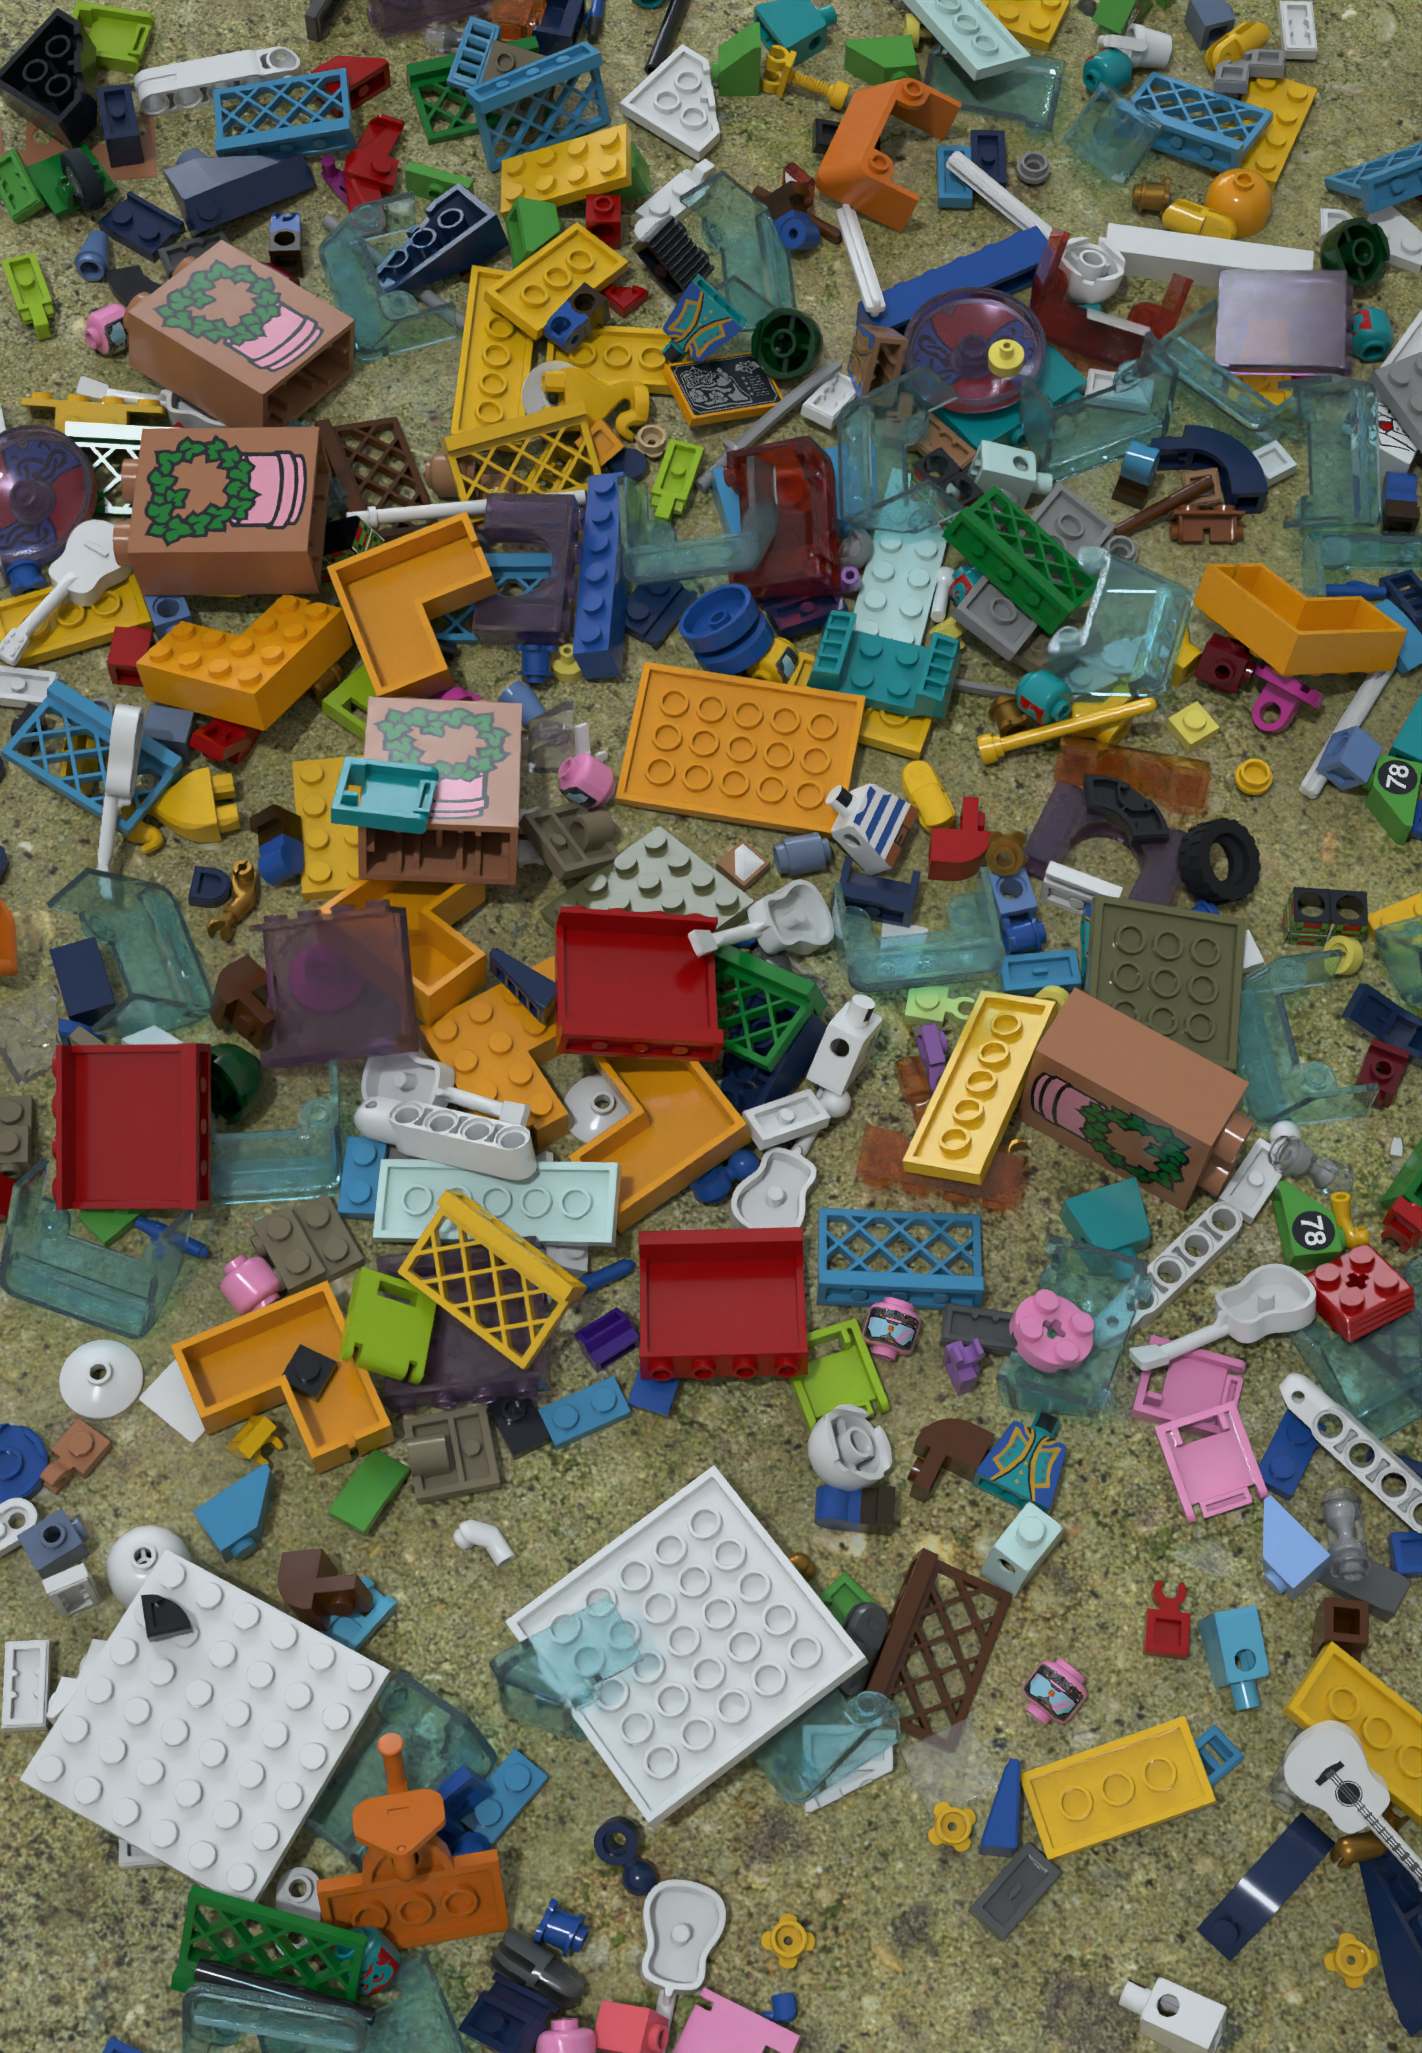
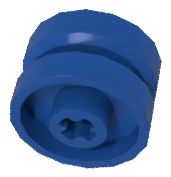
M738 583L722 585L700 596L685 610L679 620L678 630L689 648L694 651V656L704 671L728 675L742 672L755 664L768 651L774 639V630L762 611H759V606L747 586Z

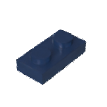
M971 130L969 139L971 161L1006 189L1005 132L1003 130Z

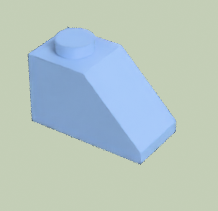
M1269 1495L1264 1499L1263 1571L1265 1574L1263 1578L1278 1595L1285 1592L1294 1601L1330 1569L1331 1555Z

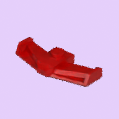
M379 114L370 120L356 144L357 149H354L345 159L342 175L345 178L350 226L380 236H383L385 233L386 223L384 221L381 192L391 195L395 186L399 160L388 156L403 131L405 125L403 120L384 114Z

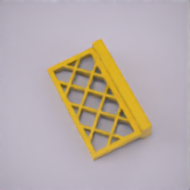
M583 399L444 437L440 443L443 454L447 457L459 502L468 501L474 488L491 498H501L500 495L509 479L527 488L524 495H530L531 491L535 494H543L545 492L535 487L543 469L562 479L555 492L588 491V483L580 484L569 477L577 460L590 466L592 475L602 474L585 417L587 411ZM574 426H579L583 440L577 452L558 442L564 430ZM558 431L554 439L546 435L548 433ZM540 437L551 444L543 461L524 451L531 438ZM524 440L520 448L512 444ZM505 446L517 453L508 471L490 461L495 449ZM555 447L573 456L565 474L547 465ZM584 447L588 458L581 455ZM490 450L486 458L477 454L479 452ZM470 455L483 463L474 480L460 473L456 459ZM521 456L539 466L530 484L512 474ZM486 466L505 476L496 493L478 484ZM463 481L471 485L467 493ZM565 482H567V483L571 484L572 486H574V487H571V488H567V489L562 490V488H563ZM514 511L469 515L471 523H475Z
M445 1190L436 1203L440 1206L397 1273L521 1369L528 1370L573 1301H579L588 1287L462 1191ZM449 1219L457 1225L459 1243L441 1247L439 1229L445 1220ZM467 1234L470 1235V1236H471L472 1238H474L475 1240L468 1242ZM432 1241V1248L427 1249V1247ZM477 1245L486 1247L489 1250L491 1268L473 1271L469 1247ZM461 1249L464 1273L446 1276L442 1252ZM433 1254L437 1278L425 1280L415 1273L413 1269L421 1256ZM499 1258L507 1263V1265L500 1266ZM514 1269L520 1273L523 1292L504 1295L501 1271ZM492 1273L496 1297L477 1300L474 1276ZM465 1278L468 1302L456 1304L449 1299L447 1281ZM438 1283L439 1290H437L431 1284ZM531 1283H533L539 1289L532 1290ZM546 1293L558 1304L549 1318L536 1320L533 1295ZM524 1297L528 1321L509 1325L505 1300ZM497 1302L500 1326L487 1328L480 1322L478 1305ZM469 1307V1308H470V1314L467 1313V1312H466L465 1310H463L462 1308ZM544 1324L538 1333L537 1325ZM529 1326L531 1345L525 1354L522 1355L512 1347L510 1330ZM501 1331L502 1339L494 1334V1332Z

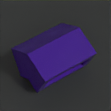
M618 1307L574 1333L583 1355L596 1373L640 1347V1337L633 1329L629 1318Z

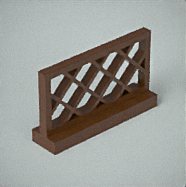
M397 416L332 426L330 419L315 422V427L320 428L331 468L330 492L340 519L346 518V512L366 511L369 506H375L376 510L383 509L388 500L402 507L431 504ZM391 430L394 439L388 444L374 437L376 432ZM352 436L360 440L361 443L356 449H353L343 444L340 438ZM367 445L384 452L378 461L362 453ZM389 456L404 462L405 466L401 472L384 464ZM355 461L372 469L367 477L352 471L351 467ZM378 472L394 479L389 488L372 481ZM400 483L415 490V495L411 500L395 492ZM366 489L382 496L377 505L362 498V494ZM437 519L426 520L427 524L415 525L409 521L391 523L393 526L390 530L376 533L384 539V543L412 533L421 526L432 525L438 521Z
M922 1548L912 1557L888 1618L889 1623L886 1636L862 1694L858 1695L851 1713L866 1720L871 1717L886 1725H892V1728L950 1754L955 1748L1012 1594L938 1560V1554ZM938 1573L954 1581L959 1596L940 1603L933 1586ZM965 1586H968L974 1590L967 1592ZM983 1593L998 1600L993 1616L979 1621L970 1598ZM928 1598H930L933 1606L924 1609ZM962 1601L971 1624L952 1631L943 1608ZM935 1611L944 1635L925 1642L918 1624L921 1616ZM989 1624L985 1635L982 1626ZM974 1629L981 1648L978 1655L964 1660L955 1636ZM913 1637H915L918 1645L909 1648ZM947 1640L956 1664L937 1671L928 1647ZM920 1650L930 1674L910 1681L903 1662L906 1655ZM975 1662L970 1674L967 1665ZM959 1669L966 1687L962 1695L949 1700L940 1676ZM899 1675L902 1685L894 1687ZM932 1679L942 1703L922 1710L913 1686ZM905 1690L914 1714L901 1719L886 1712L885 1709L892 1694ZM960 1702L955 1714L952 1705ZM942 1708L945 1709L951 1724L946 1739L931 1733L925 1715ZM917 1719L919 1726L910 1723V1721Z

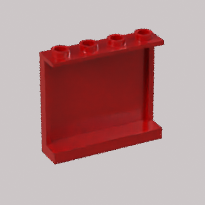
M580 905L560 907L554 926L556 1053L717 1062L724 1044L723 1029H718L715 956L714 952L698 957L688 938V933L693 930H710L711 933H714L718 925V917H707L699 913L677 915L666 914L662 911L632 912L622 908H611L608 910L587 909Z
M211 1044L56 1045V1054L52 1058V1073L56 1078V1095L52 1099V1114L56 1119V1136L52 1141V1155L56 1160V1177L52 1182V1196L56 1201V1210H198L211 1208Z
M802 1227L638 1231L640 1269L639 1360L641 1379H652L655 1381H667L671 1378L709 1380L713 1377L750 1379L755 1376L792 1378L797 1375H808Z

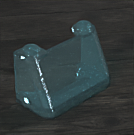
M1050 1234L1044 1255L1051 1257L1052 1262L1047 1264L1045 1272H1041L1039 1277L1040 1290L1048 1289L1053 1291L1056 1295L1069 1300L1081 1311L1088 1313L1092 1317L1095 1325L1092 1331L1093 1345L1091 1351L1079 1367L1069 1372V1368L1058 1369L1056 1373L1038 1370L1028 1364L1018 1352L1012 1351L1009 1357L1010 1363L1002 1362L996 1378L999 1395L1003 1407L1016 1411L1096 1418L1100 1411L1107 1412L1113 1397V1388L1110 1387L1140 1300L1145 1302L1148 1300L1153 1278L1147 1276V1263L1144 1259ZM1046 1327L1048 1329L1046 1335L1049 1338L1054 1339L1055 1336H1058L1056 1331Z
M400 1670L380 1694L378 1709L386 1721L332 1783L325 1787L303 1825L309 1833L355 1873L362 1872L363 1857L369 1847L357 1842L354 1838L353 1810L360 1802L368 1798L388 1795L383 1758L377 1749V1742L381 1736L387 1733H396L403 1739L402 1754L408 1791L417 1789L438 1791L446 1780L463 1764L488 1780L494 1772L497 1763V1755L494 1749L468 1716L403 1670Z

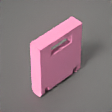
M1151 1335L1148 1345L1157 1344L1160 1347L1173 1340ZM1197 1348L1169 1360V1364L1164 1365L1168 1368L1161 1394L1152 1391L1146 1392L1151 1369L1147 1371L1141 1370L1130 1417L1161 1425L1233 1400L1237 1407L1244 1378L1227 1374V1372L1237 1375L1244 1374L1246 1362ZM1216 1417L1178 1429L1179 1431L1204 1438L1221 1432Z
M1234 1400L1153 1428L1188 1524L1197 1521L1192 1505L1198 1504L1203 1518L1206 1519L1253 1503L1248 1490L1249 1486H1255L1256 1494L1260 1500L1269 1496ZM1216 1417L1221 1430L1220 1433L1183 1445L1178 1429Z
M703 1987L699 1996L707 2002L714 2003L711 2011H708L696 2004L694 2005L672 2052L763 2053L767 2046L778 2053H796L802 2037Z

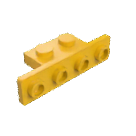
M31 392V398H21V406L27 409L55 411L54 436L66 441L65 422L129 425L130 415L168 418L167 409L160 406L159 400L138 399V405L124 404V398L104 396L102 402H89V396L67 394V400H54L53 394L44 392Z

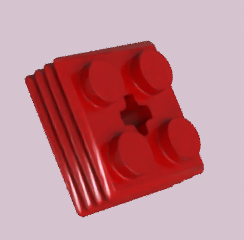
M1369 1244L1354 1247L1350 1252L1322 1264L1304 1275L1316 1290V1311L1347 1342H1352L1415 1308L1413 1304L1415 1303L1413 1298L1415 1296L1413 1293L1415 1289Z

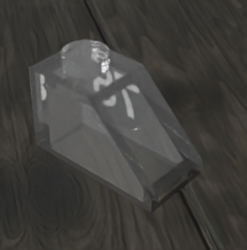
M565 701L529 720L528 735H521V758H528L529 773H558L560 765L567 758L574 757V702Z

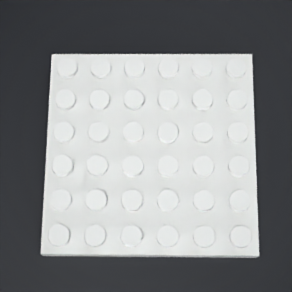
M715 1465L505 1621L652 1828L868 1663L865 1655Z
M165 1549L19 1780L26 1786L205 1888L258 1903L392 1674L389 1669L172 1551ZM141 1595H160L176 1603L188 1616L193 1627V1633L149 1642Z

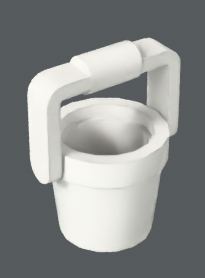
M1132 23L1129 25L1125 36L1114 34L1099 35L1097 48L1120 49L1130 58L1132 69H1163L1170 59L1172 37L1169 34L1146 28L1142 24Z

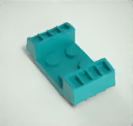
M831 610L822 631L806 686L866 696L865 706L904 716L923 715L945 719L962 658L959 640L933 632L929 648L855 631L857 614Z

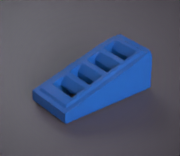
M1010 1758L1004 1768L980 1841L979 1855L1012 1857L1018 1848L1021 1768L1019 1759Z

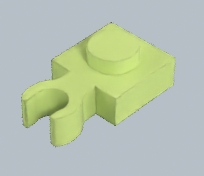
M910 981L903 1022L923 1026L936 1023L937 1028L942 1029L943 1020L949 1019L956 1025L965 1026L970 1015H963L958 1010L961 1008L972 1010L974 1000L970 997L947 998L949 987Z

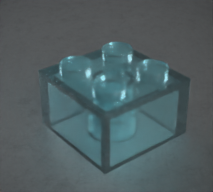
M1100 82L1062 139V142L1111 180L1127 184L1166 126L1119 89Z

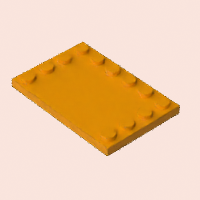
M644 661L615 796L616 804L799 834L818 832L820 837L834 839L831 829L839 813L826 803V798L832 789L838 785L849 791L866 696Z

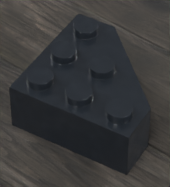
M57 8L0 69V96L9 108L71 148H77L97 126L96 47L81 22Z

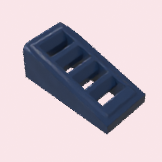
M1410 569L1379 578V586H1385L1387 589L1386 598L1396 605L1422 634V581ZM1407 586L1410 587L1409 589H1406V590H1402V591H1399V590H1398V589H1400V588H1404V587H1407Z
M493 947L489 953L490 971L540 1023L545 1025L555 1012V982L500 949Z

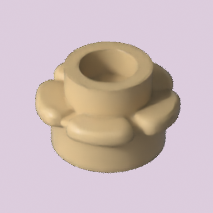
M654 424L642 427L635 437L637 441L635 449L642 452L648 458L662 456L669 443L664 429Z

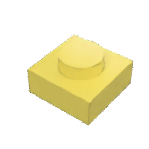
M1198 701L1170 716L1166 722L1168 730L1187 752L1217 736L1220 729L1218 724Z

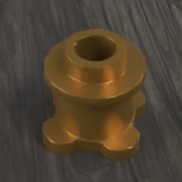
M1165 176L1164 183L1149 182L1146 177H1143L1141 184H1134L1132 204L1137 205V212H1141L1142 209L1159 211V218L1162 219V215L1169 202L1171 177Z
M335 662L304 693L318 707H322L323 696L343 682L341 679L343 672L340 666Z
M1006 694L998 697L993 701L988 711L989 718L996 722L1001 737L1032 729L1031 724L1034 720L1017 707V696Z
M993 831L989 835L988 842L990 846L986 852V862L991 871L998 875L1008 876L1015 874L1021 867H1024L1027 857L1024 855L1023 845H1025L1027 838L1023 832L1015 831L1013 834H1003L1000 831ZM1006 852L1011 855V858H1004L1000 853Z

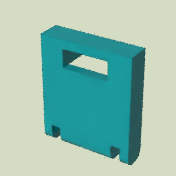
M345 756L331 805V823L422 834L427 829L439 779V771L432 766ZM349 785L364 786L359 806L358 792L348 791Z

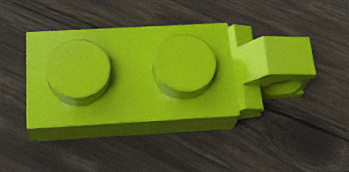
M35 252L2 260V268L20 320H23L24 325L33 323L39 341L51 338L52 334L48 319L55 317V310Z
M670 438L651 491L650 508L656 509L654 529L668 532L673 515L683 514L705 455V446Z

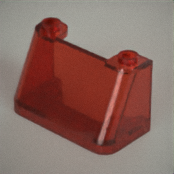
M809 435L726 452L727 465L723 468V476L727 487H732L733 491L739 496L742 560L736 561L733 569L729 571V583L747 586L753 597L827 596L838 594L841 591V564L835 471L830 456Z

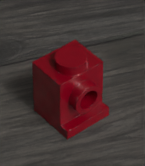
M1373 1038L1364 1055L1351 1095L1359 1097L1368 1105L1389 1108L1411 1052Z

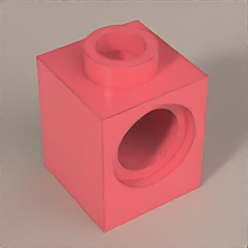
M602 2000L594 2030L596 2050L601 2053H662L668 2044L669 2031L667 2025L669 2019L650 2008Z

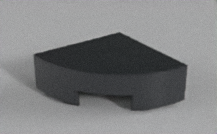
M141 1595L149 1642L193 1633V1627L188 1616L176 1603L160 1595Z

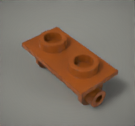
M1198 505L1178 506L1177 510H1173L1167 517V521H1176V525L1170 524L1169 538L1176 539L1177 543H1202L1203 529H1209V543H1235L1236 539L1242 540L1243 525H1237V522L1245 515V511L1235 510L1233 505L1214 506L1213 510H1199Z

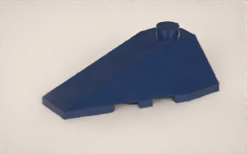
M303 153L194 158L163 171L191 237L316 187Z
M457 183L431 202L425 210L427 216L419 226H411L406 232L408 239L400 248L390 251L369 276L370 283L389 300L472 268V265L478 266L483 264L509 245L497 214L463 185Z
M761 993L745 998L747 1010L767 1004L765 995ZM738 1007L735 1014L741 1013L740 1007ZM789 1007L775 1012L777 1023L780 1024L791 1020L798 1010ZM814 1013L810 1015L772 1072L730 1053L724 1054L721 1067L725 1070L720 1090L740 1116H742V1112L786 1097L811 1066L828 1026ZM769 1014L749 1021L751 1033L771 1027ZM743 1023L730 1027L731 1040L745 1035ZM771 1037L753 1043L755 1053L766 1057L775 1044L774 1038Z
M1387 1848L1381 1857L1359 1862L1389 1997L1398 2012L1400 2023L1407 2030L1409 2036L1422 2037V1892L1413 1876Z

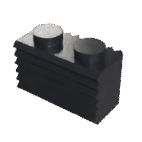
M672 215L655 223L632 246L635 253L675 302L680 300L684 291L697 274L706 279L714 270V266L710 264L707 253L692 242V238L688 237L685 226L680 221L674 219Z

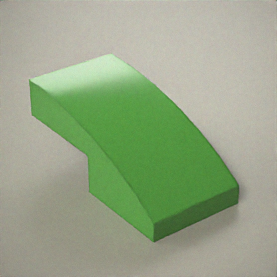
M377 1449L373 1450L355 1471L328 1510L329 1517L366 1537L385 1505L390 1506L410 1474L411 1468Z

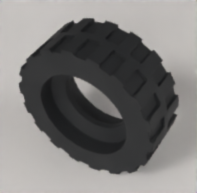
M1219 818L1190 827L1187 830L1188 833L1184 834L1181 838L1182 842L1177 852L1179 854L1177 865L1181 873L1180 878L1186 885L1188 893L1192 894L1197 901L1204 900L1208 904L1212 903L1215 906L1247 898L1246 895L1251 894L1254 891L1255 884H1258L1260 878L1258 875L1261 870L1259 849H1257L1256 841L1249 834L1248 829L1244 825L1241 826L1239 821L1235 819L1228 820V818ZM1214 843H1218L1223 848L1228 860V876L1223 881L1216 877L1210 863V848Z

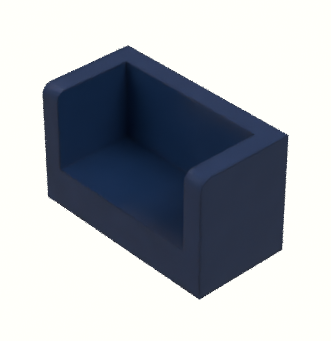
M546 0V8L540 26H534L532 30V36H536L539 45V54L549 56L577 44L586 14V0Z
M130 83L96 88L111 168L144 163Z
M845 856L836 893L834 913L909 928L921 872L913 870L911 883L909 884L852 872L853 858Z
M95 936L50 949L49 952L69 1020L92 1028L121 1021Z

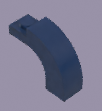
M1185 425L1182 437L1164 436L1161 438H1151L1150 447L1160 449L1157 471H1197L1217 467L1224 505H1233L1235 510L1245 511V514H1262L1268 494L1264 471L1254 454L1239 440L1222 431L1197 425Z
M1359 983L1341 1017L1362 1031V1037L1371 1042L1374 1038L1411 1052L1407 1062L1422 1069V1018L1403 1009L1369 984Z
M1301 1812L1196 1930L1231 1962L1336 1843Z

